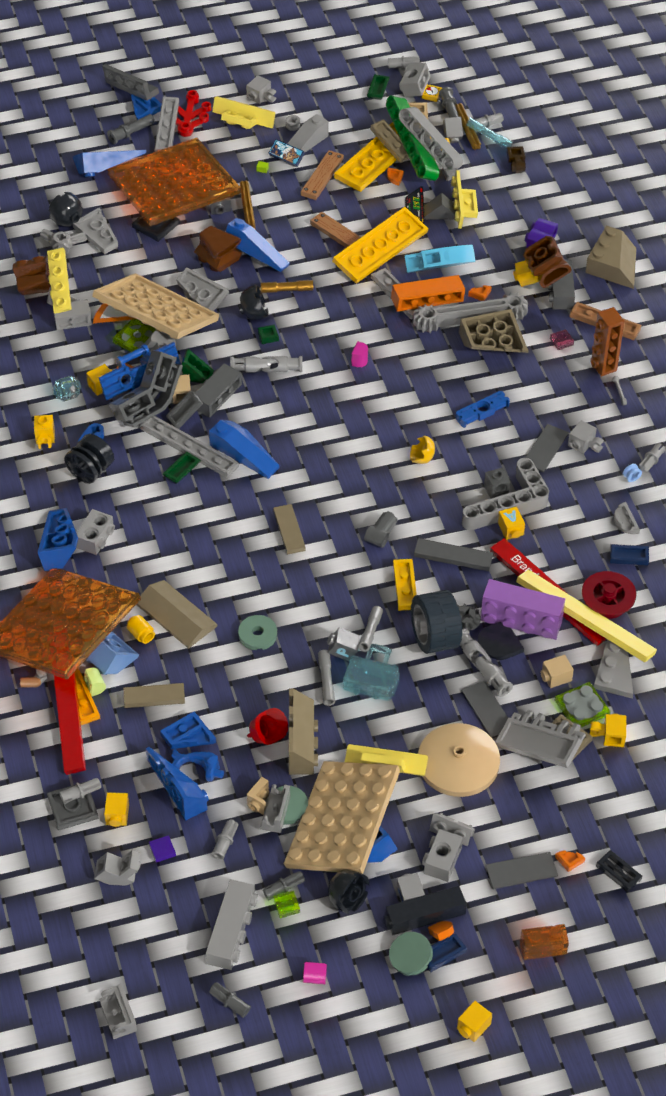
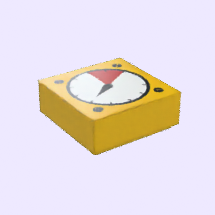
M427 84L422 99L437 102L439 91L442 87Z

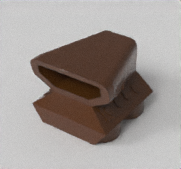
M209 226L200 232V243L194 253L198 255L200 262L208 263L212 271L222 272L240 259L242 252L236 249L241 242L239 237L213 226Z
M545 236L525 249L523 256L527 261L528 268L531 270L533 277L538 276V281L542 288H547L572 271L570 265L563 259L554 237Z
M38 256L31 260H20L13 264L12 269L16 277L19 293L30 295L49 292L51 285L48 279L50 273L47 256Z

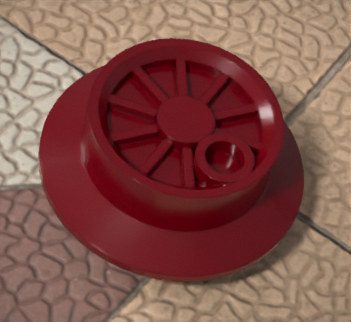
M597 572L589 576L582 586V598L585 604L591 610L607 619L621 616L630 610L636 601L637 593L634 584L626 576L617 572Z

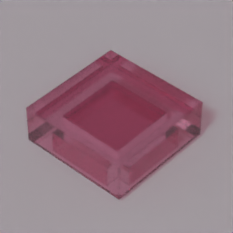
M566 329L550 334V340L557 350L574 345V340Z

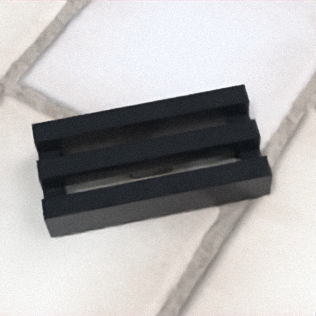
M611 850L596 862V867L627 893L632 887L636 886L637 882L642 880L643 876ZM608 858L614 861L618 866L614 865L611 861L608 860ZM623 870H625L634 879H631L627 874L623 872Z

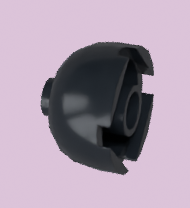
M64 192V195H57L51 202L48 210L50 211L49 217L59 226L70 227L81 218L83 207L81 201L73 193Z
M257 284L244 289L240 296V304H238L240 313H245L247 318L251 320H261L269 317L268 308L264 309L266 301Z
M342 870L330 879L328 887V897L332 905L346 914H350L349 911L351 910L357 911L368 895V892L365 891L366 884L369 885L368 877L352 870Z

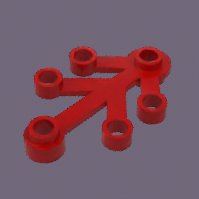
M189 90L186 94V101L188 103L186 111L180 106L178 107V114L184 118V122L177 118L176 125L178 126V132L183 137L191 136L195 127L209 121V114L206 112L211 111L210 102H203L201 108L193 111L194 105L199 102V94L196 90ZM199 116V119L191 122L192 119Z

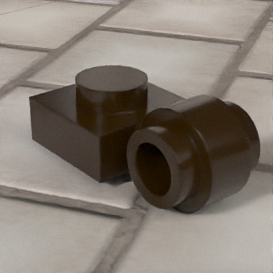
M523 146L507 147L506 153L508 162L511 163V171L522 173V171L526 170V156Z

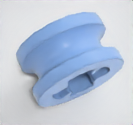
M631 464L624 469L623 475L627 477L628 482H634L641 477L642 471L638 468L637 464Z

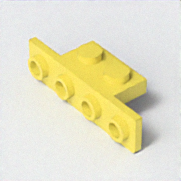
M218 96L214 98L212 111L221 114V120L226 121V123L231 125L239 124L242 128L250 129L255 125L273 128L276 114L274 111Z
M456 170L455 176H452L451 186H454L452 197L455 198V221L458 222V228L462 229L464 217L477 218L478 216L476 190L461 189L460 170Z
M58 248L47 251L50 273L48 279L51 285L50 296L53 301L55 314L72 309L65 249Z
M349 744L344 762L398 765L399 773L425 776L428 756Z

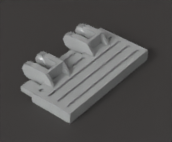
M527 710L523 718L521 714L515 712L511 718H508L495 741L498 748L565 768L569 767L586 736L584 732H580L581 727L577 723H574L568 734H566L570 726L568 721L563 720L557 729L556 724L545 721V715L539 713L532 723L535 715L531 710Z

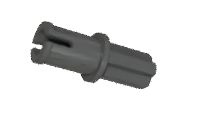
M298 871L284 879L280 877L279 881L262 888L269 901L280 894H287L289 889L303 883L305 878L301 871Z
M218 982L211 986L210 994L223 1002L224 1007L231 1008L242 1018L248 1014L251 1006L238 998L235 992L231 993Z

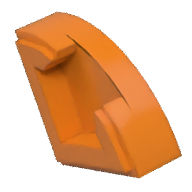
M388 167L387 177L389 181L399 186L404 176V171Z
M487 285L479 288L474 287L469 290L468 296L485 301L492 287Z
M563 850L555 854V858L568 872L585 862V857L578 852L573 853Z

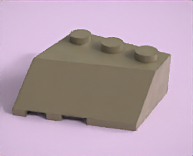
M606 225L587 258L585 273L634 289L636 247L622 230Z
M512 309L461 319L459 334L464 346L478 350L528 353V348Z
M289 688V775H314V766H318V754H314V749H318V737H314V732H318V720H314V700L293 688Z

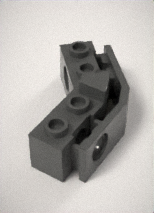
M151 351L140 387L109 403L116 420L124 421V426L136 427L167 408L172 401L183 367L182 365L175 364L176 357L159 351ZM160 391L161 393L159 398L154 402V398L158 395Z

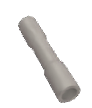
M379 606L372 608L366 629L360 639L358 648L363 652L369 651L376 627L382 617L383 609Z
M321 650L318 652V660L322 678L323 704L331 706L335 704V695L331 677L330 654L328 650Z

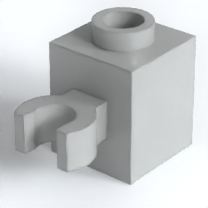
M257 75L246 85L248 99L258 104H261L265 99L271 103L276 100V97L273 96L276 90L271 89V81Z
M581 420L570 432L568 446L583 454L589 447L599 453L603 448L601 444L604 440L596 437V427Z

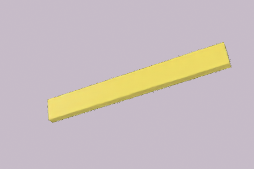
M529 569L518 576L516 582L527 589L566 598L564 606L566 614L641 661L646 662L655 655L657 649L601 614L591 610L582 602Z

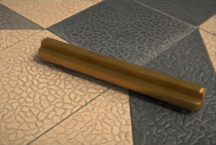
M456 103L458 116L461 117L462 127L474 150L480 149L481 142L463 104Z
M246 180L241 181L240 192L245 223L256 229L249 183Z

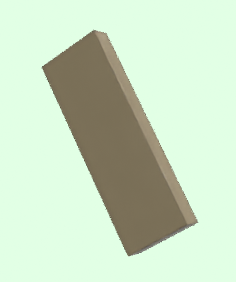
M384 119L371 125L370 130L399 163L409 159L400 137Z
M292 504L274 507L273 512L287 555L306 551Z
M184 683L123 688L125 708L185 704Z

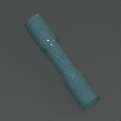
M470 117L466 124L467 127L490 138L505 149L513 144V141L492 131L472 117Z

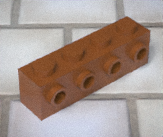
M614 307L598 312L590 362L601 377L616 372L618 368L625 321Z

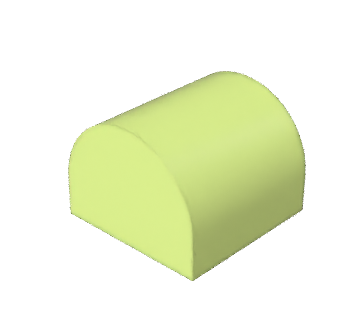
M97 668L85 669L84 681L91 696L101 694L105 690L106 685Z

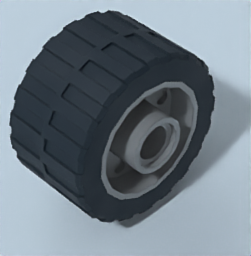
M448 590L415 595L411 604V622L415 639L420 649L425 654L459 647L462 641V622L459 607L453 594Z

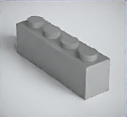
M232 879L229 880L207 947L206 964L232 970L234 962H238L240 956L238 948L240 943H244L246 937L244 929L246 925H250L252 918L250 910L252 906H256L258 894L255 893V885Z

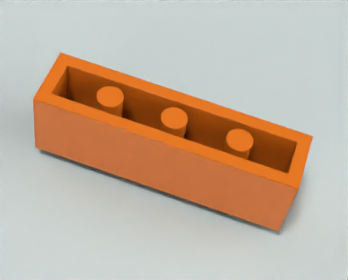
M459 275L392 285L391 299L397 312L418 309V306L424 307V304L426 306H438L464 301L465 287Z

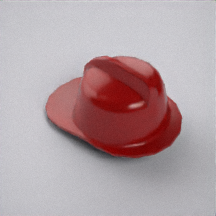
M270 708L258 714L249 724L250 733L247 737L252 738L258 744L271 745L281 740L288 731V721L285 714L277 708Z

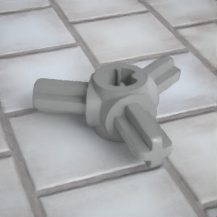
M43 229L40 233L41 238L50 242L53 250L64 248L65 254L73 248L72 245L87 240L85 232L69 236L66 232L61 231L54 234L47 229Z

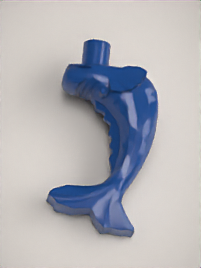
M176 749L173 750L171 755L172 765L179 770L184 763L194 762L204 767L206 771L205 778L208 782H212L215 777L223 778L224 770H219L220 765L216 754L211 752L180 754Z

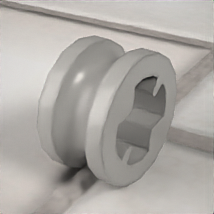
M297 115L288 116L286 118V128L290 131L298 130L300 128V118Z

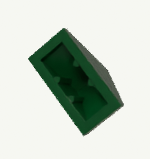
M189 349L185 351L182 360V375H189L190 382L203 384L205 380L213 375L214 370Z

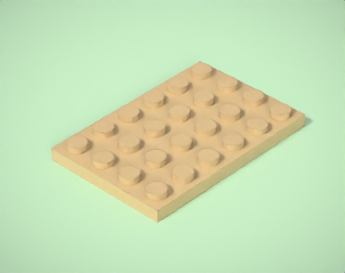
M136 273L94 290L92 296L101 303L108 304L115 310L122 311L129 317L136 318L143 324L150 325L157 331L170 335L173 339H179L218 321L219 318L218 313Z
M323 761L309 797L307 809L302 815L284 864L286 868L328 872L352 870L363 874L400 772L398 765Z

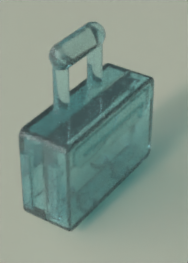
M371 644L366 658L351 656L343 678V690L352 692L355 695L360 694L372 697L376 700L391 701L400 681L399 667L387 664L392 649L382 645ZM372 652L385 654L383 663L370 660Z

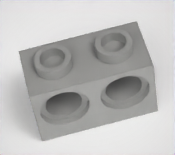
M92 509L77 531L78 542L76 548L97 555L100 549L104 548L108 536L114 532L113 516Z

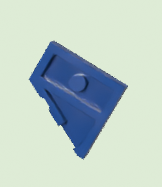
M133 94L131 95L136 120L148 114L153 116L161 111L162 103L155 97L147 101Z
M195 711L160 731L161 737L171 749L216 743V737Z

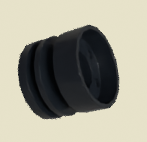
M90 433L86 434L64 457L65 465L71 474L87 484L94 483L97 477L115 460L110 446L102 438Z

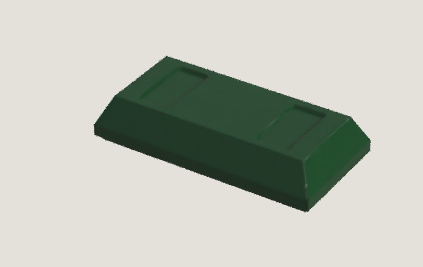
M374 74L367 97L381 100L390 77Z
M186 451L163 475L177 484L201 460Z

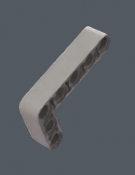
M521 458L517 461L516 479L522 488L521 490L466 506L463 509L462 526L467 530H475L498 523L499 511L517 507L521 515L546 508L549 489L533 461L529 458Z

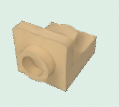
M261 777L247 793L248 807L264 815L266 808L264 800L269 795V783L265 778Z

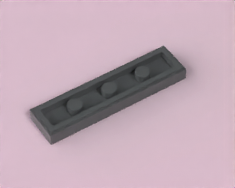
M418 538L414 557L489 571L493 553Z

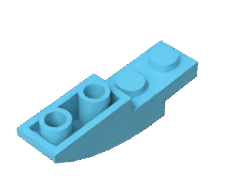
M473 245L437 248L404 255L407 273L476 262Z

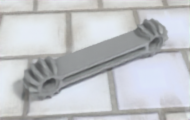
M510 292L509 295L504 294L502 299L436 308H433V305L426 306L424 304V307L418 306V309L414 310L413 324L417 330H422L423 333L425 331L431 333L432 330L437 331L438 327L459 325L463 318L512 309L516 321L517 319L523 320V317L528 312V302L524 295L519 296L518 293L513 295Z

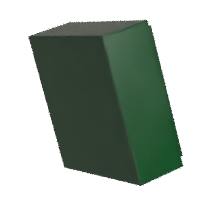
M275 324L257 328L262 344L279 341Z

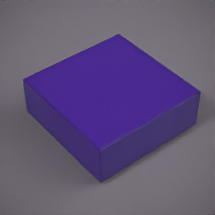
M169 835L149 842L156 863L176 856Z

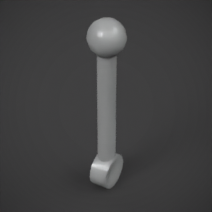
M614 376L612 381L616 384L621 397L622 405H627V400L624 398L619 384V377Z

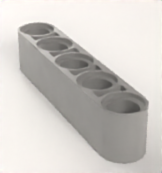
M405 108L399 112L400 121L443 169L449 171L462 166L463 159L461 155L418 108Z

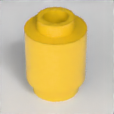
M141 615L133 616L128 620L127 630L139 642L147 644L154 638L155 632L153 627Z

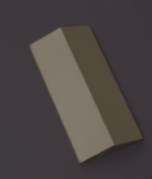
M165 580L149 585L135 602L138 607L188 649L217 627V624Z

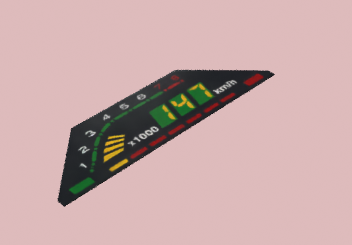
M423 186L405 197V207L424 224Z

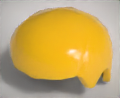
M428 436L418 438L419 444L412 445L410 460L413 463L426 464L434 456V441Z

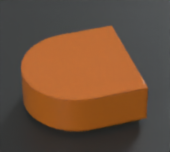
M441 921L429 926L428 931L430 935L441 941L450 937L454 933L452 922Z

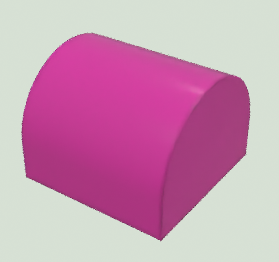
M358 341L352 351L351 364L354 367H363L368 363V346Z
M306 962L304 964L303 983L326 984L327 964Z

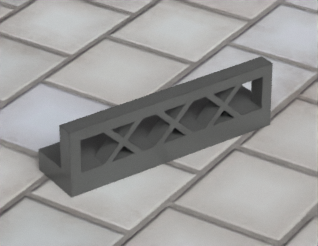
M107 64L102 66L106 83L147 101L159 94L158 87L148 84L145 80Z

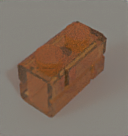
M565 924L555 925L554 927L545 926L522 929L520 945L524 960L567 954L569 940Z

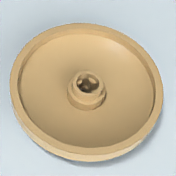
M452 723L434 729L423 739L418 754L428 756L425 776H422L423 779L436 791L449 796L465 797L480 793L493 783L499 772L500 753L495 741L485 731L469 724Z

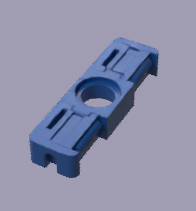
M503 391L496 392L456 412V420L463 428H466V425L476 420L481 421L495 414V411L506 406L509 407L510 399L505 397ZM485 407L487 411H480L478 408Z

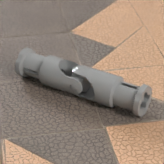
M247 356L245 358L230 357V367L245 372H257L260 370L264 372L299 370V372H302V356H299V358L266 356L262 359L254 356ZM270 359L278 362L277 368L270 369Z
M463 629L462 641L460 643L463 653L480 670L485 680L494 686L498 696L507 695L512 690L513 684L503 677V672L491 662V658L482 646L472 639L468 629Z

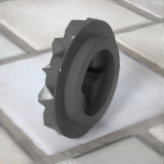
M465 603L463 606L458 605L462 630L468 629L470 631L475 629L481 620L479 609H474L473 605L466 606ZM469 614L468 617L462 620V616Z

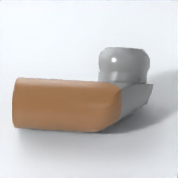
M39 667L36 670L37 674L35 676L21 678V688L39 687L48 678L47 669Z

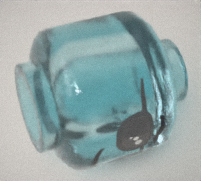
M73 376L57 379L53 386L55 397L63 402L77 398L81 390L79 380H76Z

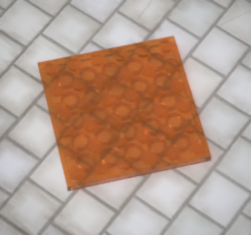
M197 137L107 169L108 175L149 226L173 219L182 214H187L193 210L241 193V187Z
M51 569L0 622V656L68 679L141 600L139 593L63 569Z

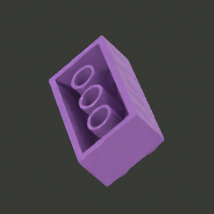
M489 579L482 599L481 621L489 624L503 622V626L510 627L511 629L557 640L563 620L566 598Z

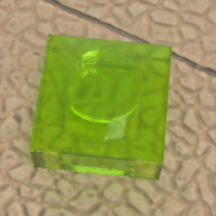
M294 890L273 896L279 918L300 913V906Z

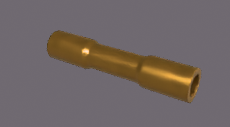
M313 280L281 283L264 282L261 283V292L313 291Z

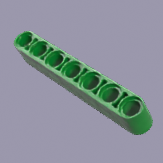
M390 95L386 100V109L417 176L426 180H437L439 168L435 159L399 119V112L402 109L410 108L407 100Z

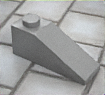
M318 114L314 115L304 122L287 144L307 152L328 137L329 121Z

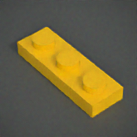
M393 560L398 611L411 610L412 599L417 595L413 560Z

